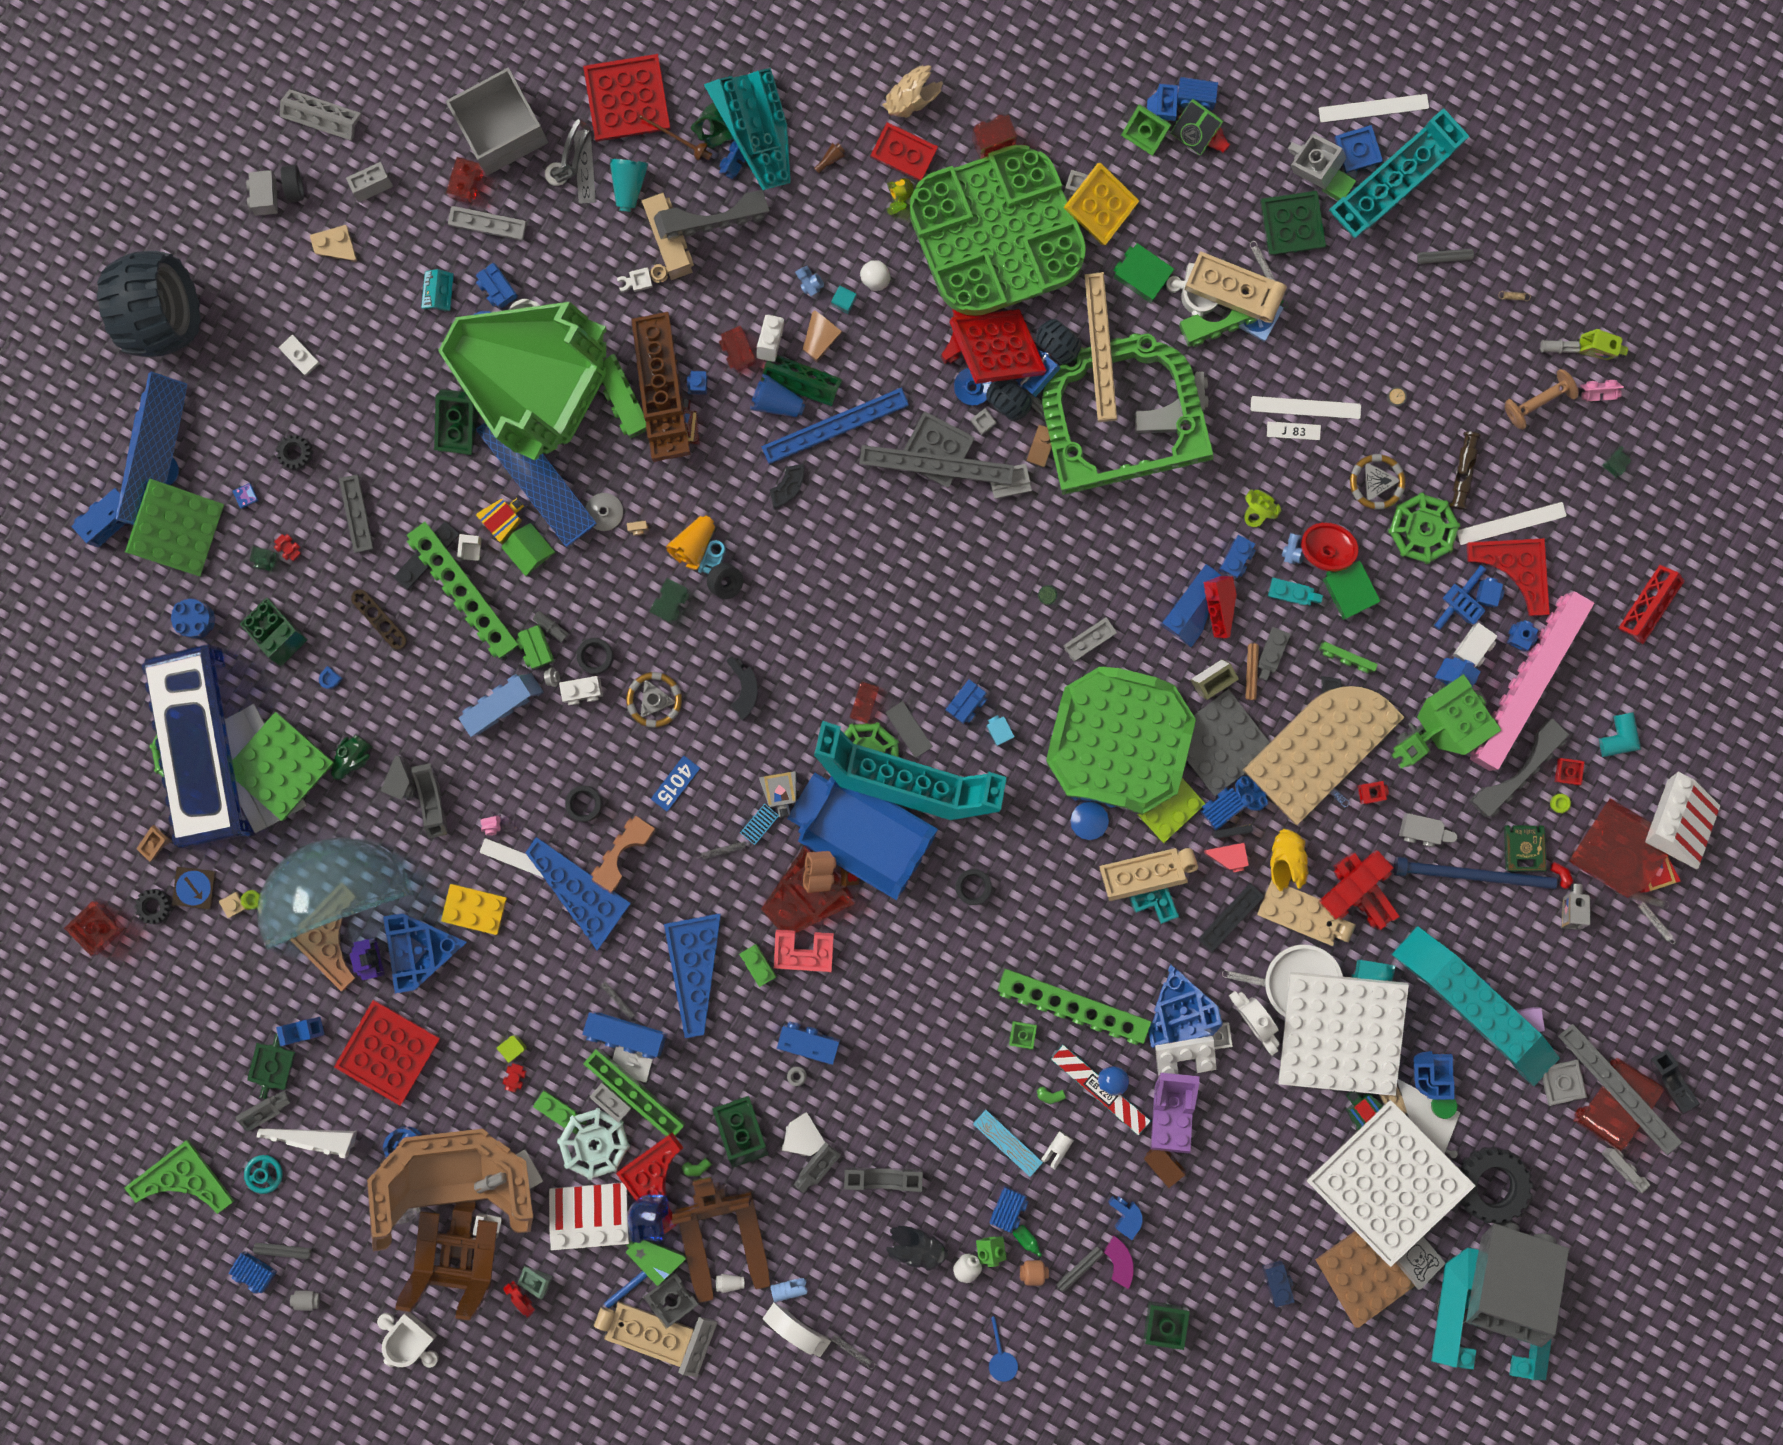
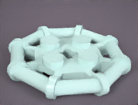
M600 1108L580 1115H572L564 1132L557 1140L564 1159V1167L587 1177L588 1180L618 1171L617 1168L627 1150L630 1149V1144H628L623 1127V1120L621 1119L618 1123L609 1114L601 1111ZM595 1118L594 1124L584 1127L580 1124V1122ZM599 1118L612 1124V1126L607 1129L603 1125H599ZM576 1126L579 1131L574 1140H569L568 1138ZM615 1130L617 1131L620 1143H614L612 1133ZM591 1140L599 1141L596 1149L588 1146ZM568 1145H573L575 1148L576 1156L571 1158ZM614 1149H619L611 1162L609 1159L611 1152ZM579 1160L587 1162L589 1169L578 1165L576 1162ZM602 1162H606L608 1164L607 1166L593 1170L594 1165Z

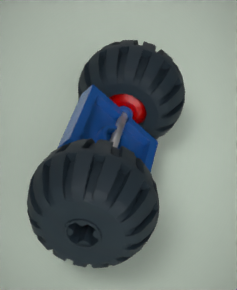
M1051 319L1042 324L1035 337L1038 346L1045 351L1043 353L1037 348L1046 368L1045 374L1015 379L1018 382L1017 384L1011 379L994 381L987 389V400L1002 415H1005L1013 422L1025 417L1032 406V398L1023 389L1025 388L1036 397L1060 370V367L1050 358L1052 357L1059 364L1065 365L1076 359L1081 351V340L1057 319Z

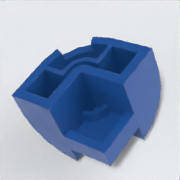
M1432 1051L1419 1053L1414 1057V1081L1420 1093L1429 1099H1454L1452 1054H1432Z

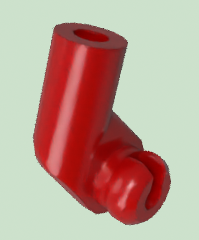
M1553 862L1550 870L1560 875L1562 879L1560 886L1568 889L1574 881L1570 870Z

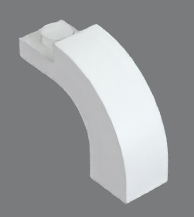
M774 1302L763 1317V1320L778 1334L810 1355L814 1354L821 1357L831 1342L826 1336L808 1328L786 1308Z

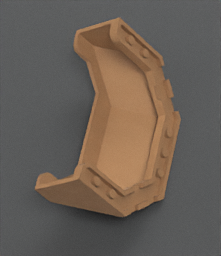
M484 1129L405 1137L400 1141L396 1149L382 1162L377 1171L367 1180L373 1251H381L390 1247L392 1243V1228L408 1209L488 1199L509 1215L510 1227L514 1232H531L533 1213L526 1161L511 1152L499 1140L497 1141L491 1137ZM499 1172L507 1174V1182L497 1186L494 1190H487L479 1194L477 1191L480 1189L476 1191L474 1189L475 1182L485 1179L487 1175H495Z

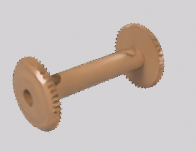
M1558 370V384L1522 405L1517 406L1511 399L1505 402L1506 413L1517 428L1525 429L1526 421L1524 416L1559 395L1566 393L1573 400L1578 397V387L1567 371Z

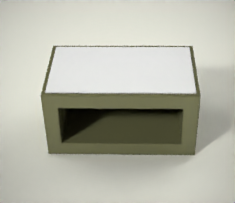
M1221 659L1190 680L1198 695L1208 700L1239 680L1231 663Z

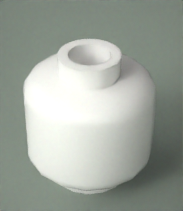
M964 1254L955 1263L953 1271L957 1280L971 1283L981 1273L982 1265L976 1256Z

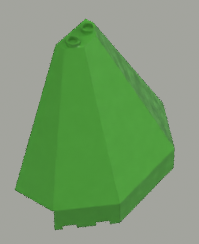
M571 302L456 317L438 350L495 438L513 452L533 460L538 459L542 453L548 454L557 449V445L561 443L567 444L571 441L606 376V367L603 366V358L606 357V342H603L606 326L589 320Z

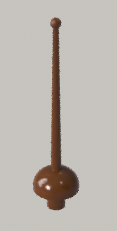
M640 115V119L647 121L692 148L697 161H700L702 157L707 160L711 159L713 154L706 150L708 144L700 143L695 146Z

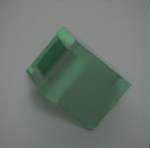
M1623 446L1616 448L1602 464L1614 477L1622 475L1626 470V466L1631 462V459L1622 452Z

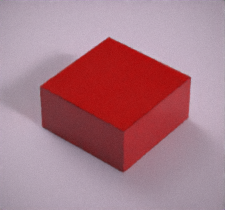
M1558 758L1555 782L1577 786L1582 785L1584 761Z

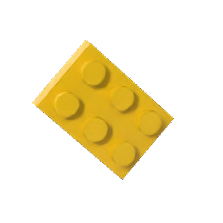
M450 884L441 922L498 935L507 897Z

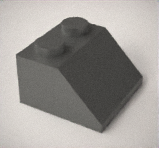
M395 755L381 792L400 800L409 801L416 794V783L407 758Z

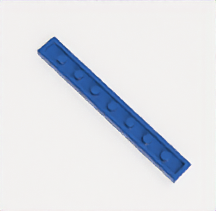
M899 388L761 447L770 465L906 408L909 404L903 389Z

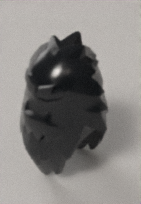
M898 1226L890 1229L891 1238L899 1245L887 1247L886 1250L889 1253V1257L900 1264L913 1268L922 1267L927 1271H931L939 1267L948 1256V1250H945L943 1243L922 1230L908 1226Z

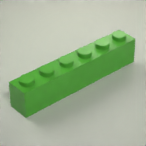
M599 1047L583 1063L665 1136L672 1132L676 1135L685 1125L684 1121Z

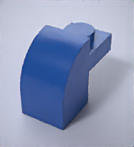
M321 1017L276 1027L280 1046L324 1035Z
M1112 1196L1108 1203L1123 1214L1115 1224V1228L1133 1240L1141 1228L1142 1213L1135 1202L1132 1201L1129 1207H1127L1128 1202L1118 1196L1116 1199Z

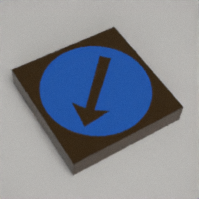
M177 867L172 905L212 909L217 871Z

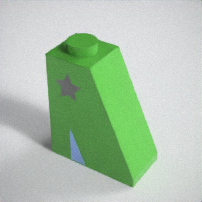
M640 1237L638 1240L634 1238L626 1245L629 1248L626 1253L656 1286L663 1282L686 1259L684 1254L643 1237Z

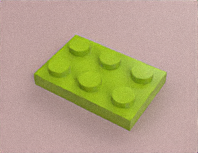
M1182 778L1177 795L1157 805L1147 813L1137 815L1164 843L1196 814L1205 803Z

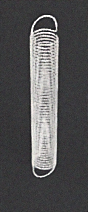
M1258 245L1251 248L1252 252L1255 251V258L1258 257L1257 261L1260 263L1266 278L1273 280L1274 276L1272 275L1271 278V270L1269 269L1268 272V264L1266 263L1265 265V258L1263 257L1262 259L1263 255L1261 251L1259 253Z
M1642 902L1641 906L1638 905L1641 911L1646 914V917L1651 922L1653 921V925H1656V928L1659 927L1658 931H1661V934L1664 933L1663 937L1670 942L1673 936L1659 919L1655 924V914L1653 913L1652 917L1651 914L1650 916L1649 913L1647 914L1650 908L1647 909L1648 906L1644 902Z
M1228 971L1229 975L1225 977L1229 979H1244L1238 981L1247 983H1263L1261 985L1265 986V979H1259L1254 976L1233 977L1249 975H1239V973Z

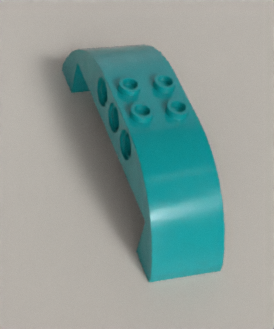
M1443 108L1419 133L1350 194L1342 197L1329 211L1354 239L1359 237L1433 173L1469 138V135Z

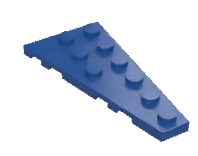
M536 837L525 852L598 951L631 903L615 891L611 895L593 883V876Z
M721 913L664 924L685 1038L705 1034Z

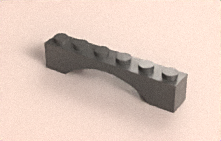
M763 190L745 193L733 208L717 215H695L676 207L659 211L655 215L654 221L660 239L668 238V240H674L680 235L688 237L699 231L707 233L712 231L713 228L726 229L732 224L740 226L751 220L754 222L762 221L769 212Z
M1553 718L1547 719L1534 733L1532 750L1523 767L1513 777L1503 783L1491 787H1482L1468 802L1484 817H1494L1501 810L1499 807L1502 803H1508L1514 796L1512 793L1517 788L1520 790L1527 783L1526 779L1530 775H1535L1540 770L1539 765L1543 761L1547 762L1554 755L1552 752L1556 748H1561L1567 742L1565 738L1569 734Z

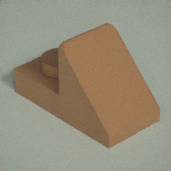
M1038 426L1027 458V462L1041 467H1045L1052 447L1047 427Z
M153 825L137 847V850L151 862L157 857L161 849L171 843L172 840L159 827Z

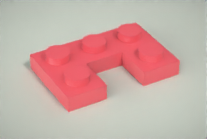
M776 930L774 968L831 972L834 933L815 932L813 950L794 949L795 931Z

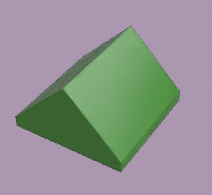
M1139 104L1121 136L1153 156L1169 132L1171 124Z
M531 523L513 532L501 547L525 576L529 575L555 553Z

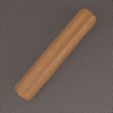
M1254 643L1248 645L1245 695L1247 700H1256L1259 645Z

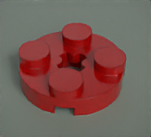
M515 1281L503 1287L506 1295H511L512 1303L524 1316L526 1315V1318L534 1313L536 1309L532 1305V1301L526 1294L523 1296L520 1287Z

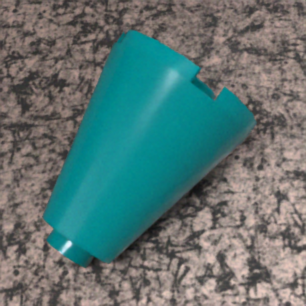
M610 159L616 206L620 207V211L631 212V208L636 207L648 163Z

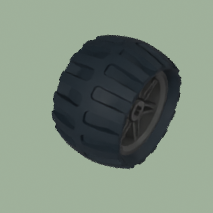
M160 251L134 252L118 258L101 271V277L98 278L97 300L99 302L100 316L103 319L107 334L112 338V342L121 348L122 352L140 357L164 356L184 348L198 335L201 316L196 287L187 268L183 266L179 258L173 257V254Z

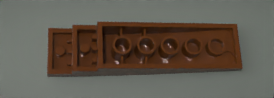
M669 312L633 318L631 320L641 399L652 461L657 462L691 455Z

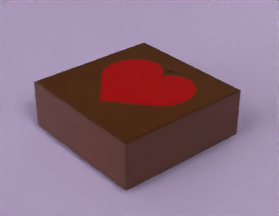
M840 867L841 886L859 885V878Z

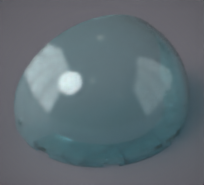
M353 837L323 839L295 850L285 857L269 874L258 900V927L266 949L271 950L275 946L286 943V941L383 903L414 895V892L400 862L380 845Z

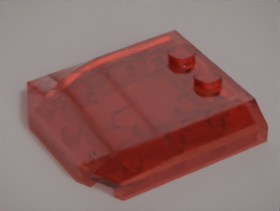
M1609 798L1569 862L1629 898L1649 886L1668 854L1645 842L1652 824L1651 822Z

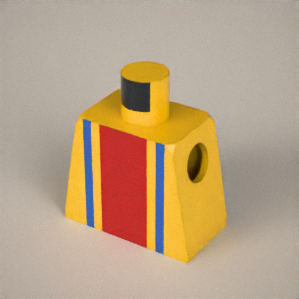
M518 498L509 505L503 499H500L478 512L476 516L495 538L503 544L521 523L522 520L516 513L524 505Z

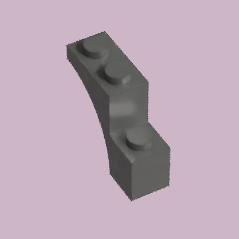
M431 763L412 767V775L421 803L423 826L428 838L448 835L447 817L441 803V788Z

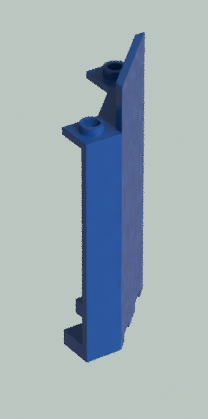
M817 773L812 775L787 818L800 826L798 842L815 852L830 851L836 859V865L895 900L905 890L908 880L918 868L923 855L931 846L938 831L937 828L892 802L842 788L832 776L827 780Z

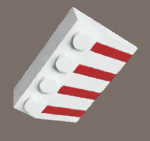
M1677 772L1667 780L1645 842L1698 869L1720 805L1694 779Z
M623 1183L550 1188L549 1221L551 1250L629 1244L631 1232L628 1192Z

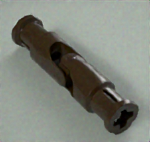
M1469 431L1463 433L1465 438L1459 454V466L1457 467L1453 486V502L1450 504L1451 508L1467 510L1466 501L1468 494H1470L1474 472L1473 467L1478 453L1476 449L1477 442L1481 437V434ZM1460 475H1464L1467 479L1461 482Z

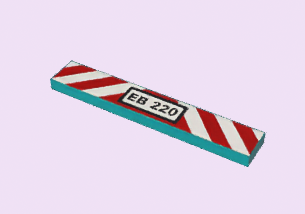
M1063 1044L1050 1058L1138 1136L1151 1122L1122 1095L1110 1096L1109 1093L1101 1090L1098 1083L1099 1075Z

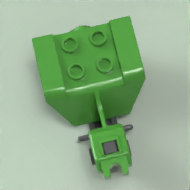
M1464 674L1447 686L1444 683L1438 685L1439 691L1426 699L1417 716L1421 724L1415 728L1410 722L1408 725L1412 731L1409 733L1403 732L1396 737L1398 745L1393 748L1395 752L1391 756L1394 759L1399 756L1402 757V762L1398 764L1399 768L1414 765L1427 753L1430 755L1431 751L1427 745L1432 741L1438 749L1465 755L1501 731L1494 718L1491 717L1485 708L1487 705L1486 699L1480 691L1473 690L1472 685Z

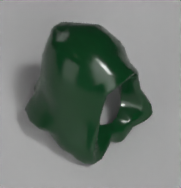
M714 103L709 104L691 125V130L697 134L699 140H704L708 144V148L720 146L725 141L733 139ZM707 119L710 122V135L703 132V123Z

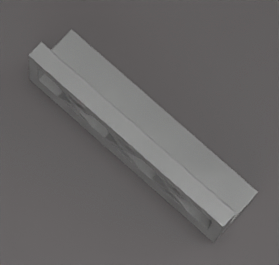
M290 89L280 101V117L348 140L353 139L355 125L361 118V113ZM293 97V98H296V99H299V100L294 101V100H291L290 98ZM345 116H350V117H353V118H352V120H351V119L345 118Z

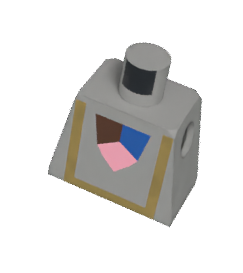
M796 771L759 777L769 807L777 806L779 817L789 816V804L796 803Z
M1571 884L1570 894L1563 897L1561 928L1581 930L1590 925V896L1582 894V884Z

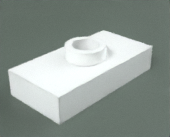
M293 335L279 347L305 376L320 364Z

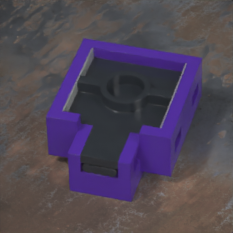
M377 938L353 942L354 947H352L350 957L353 971L357 972L358 977L366 980L385 975Z

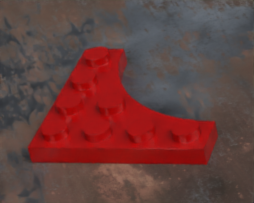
M1545 538L1466 543L1468 562L1483 563L1495 567L1515 582L1526 601L1528 616L1550 615Z
M673 1132L616 1173L661 1235H664L677 1225H672L671 1223L673 1217L666 1196V1176L672 1160L684 1147Z

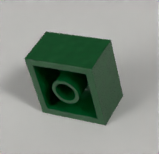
M1149 1301L1143 1336L1144 1343L1184 1350L1189 1309L1184 1306Z

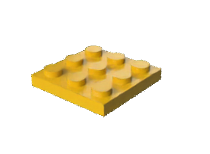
M1097 163L1063 208L1101 245H1106L1138 204L1139 200L1105 166Z

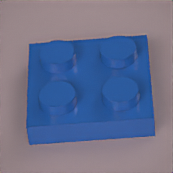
M1372 125L1334 137L1336 145L1343 148L1346 160L1342 164L1345 174L1383 162Z

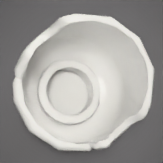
M879 260L869 261L863 265L860 271L863 284L872 291L883 290L891 280L889 269Z

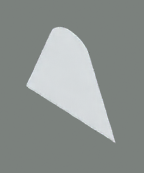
M1397 1079L1409 1119L1445 1153L1460 1112L1456 1111L1448 1119L1438 1118L1431 1109L1432 1099L1427 1098L1418 1089Z

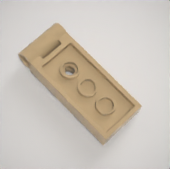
M1200 251L1184 290L1255 319L1272 323L1287 286ZM1246 290L1248 294L1245 295L1242 291Z

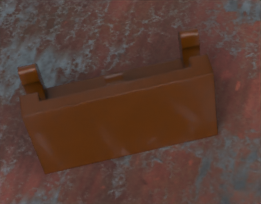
M1151 1149L1146 1153L1144 1160L1168 1188L1185 1176L1186 1170L1170 1151Z

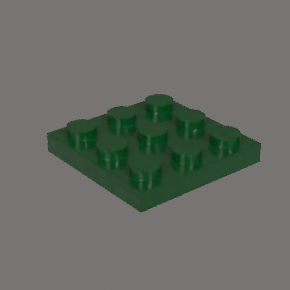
M1317 191L1262 198L1260 200L1268 256L1323 249L1326 247Z

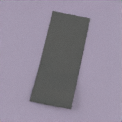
M903 701L885 712L915 758L933 747Z

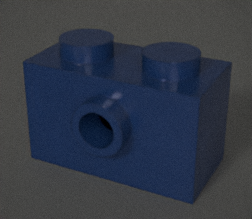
M1281 1261L1263 1265L1262 1268L1273 1305L1280 1307L1294 1303L1291 1287H1293L1292 1278L1290 1275H1287L1284 1264Z

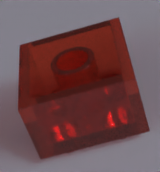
M998 115L993 118V121L988 123L985 121L980 122L973 128L972 141L979 159L988 157V153L1016 145L1017 134L1009 115Z
M92 901L64 929L90 956H95L102 952L126 928L100 901Z

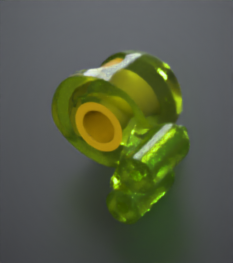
M901 178V180L896 182L891 181L887 183L894 200L889 205L890 207L887 208V212L889 215L906 209L907 203L903 201L911 198L914 192V185L908 178Z

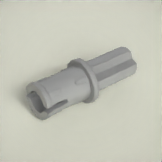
M1562 339L1558 341L1542 340L1540 349L1542 353H1578L1580 351V343L1577 341H1562Z
M499 1172L495 1175H487L485 1179L475 1182L474 1189L475 1191L480 1189L477 1191L479 1194L487 1190H494L497 1186L507 1182V1174Z

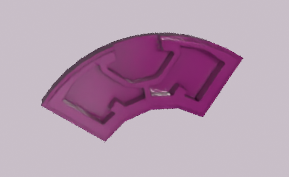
M1113 1235L1104 1251L1113 1263L1111 1279L1129 1289L1133 1279V1261L1124 1243Z

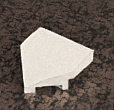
M807 1112L786 1126V1135L781 1151L800 1154L801 1156H811L823 1146L825 1141Z

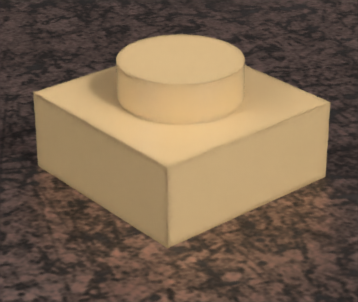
M646 521L627 523L628 532L633 533V536L643 535L644 531H649Z
M238 892L219 901L227 918H231L245 910L241 905V897Z

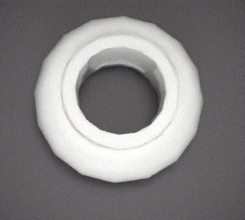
M558 162L551 163L545 170V178L553 186L563 185L567 181L557 183L551 177V173L554 170L561 168V163Z

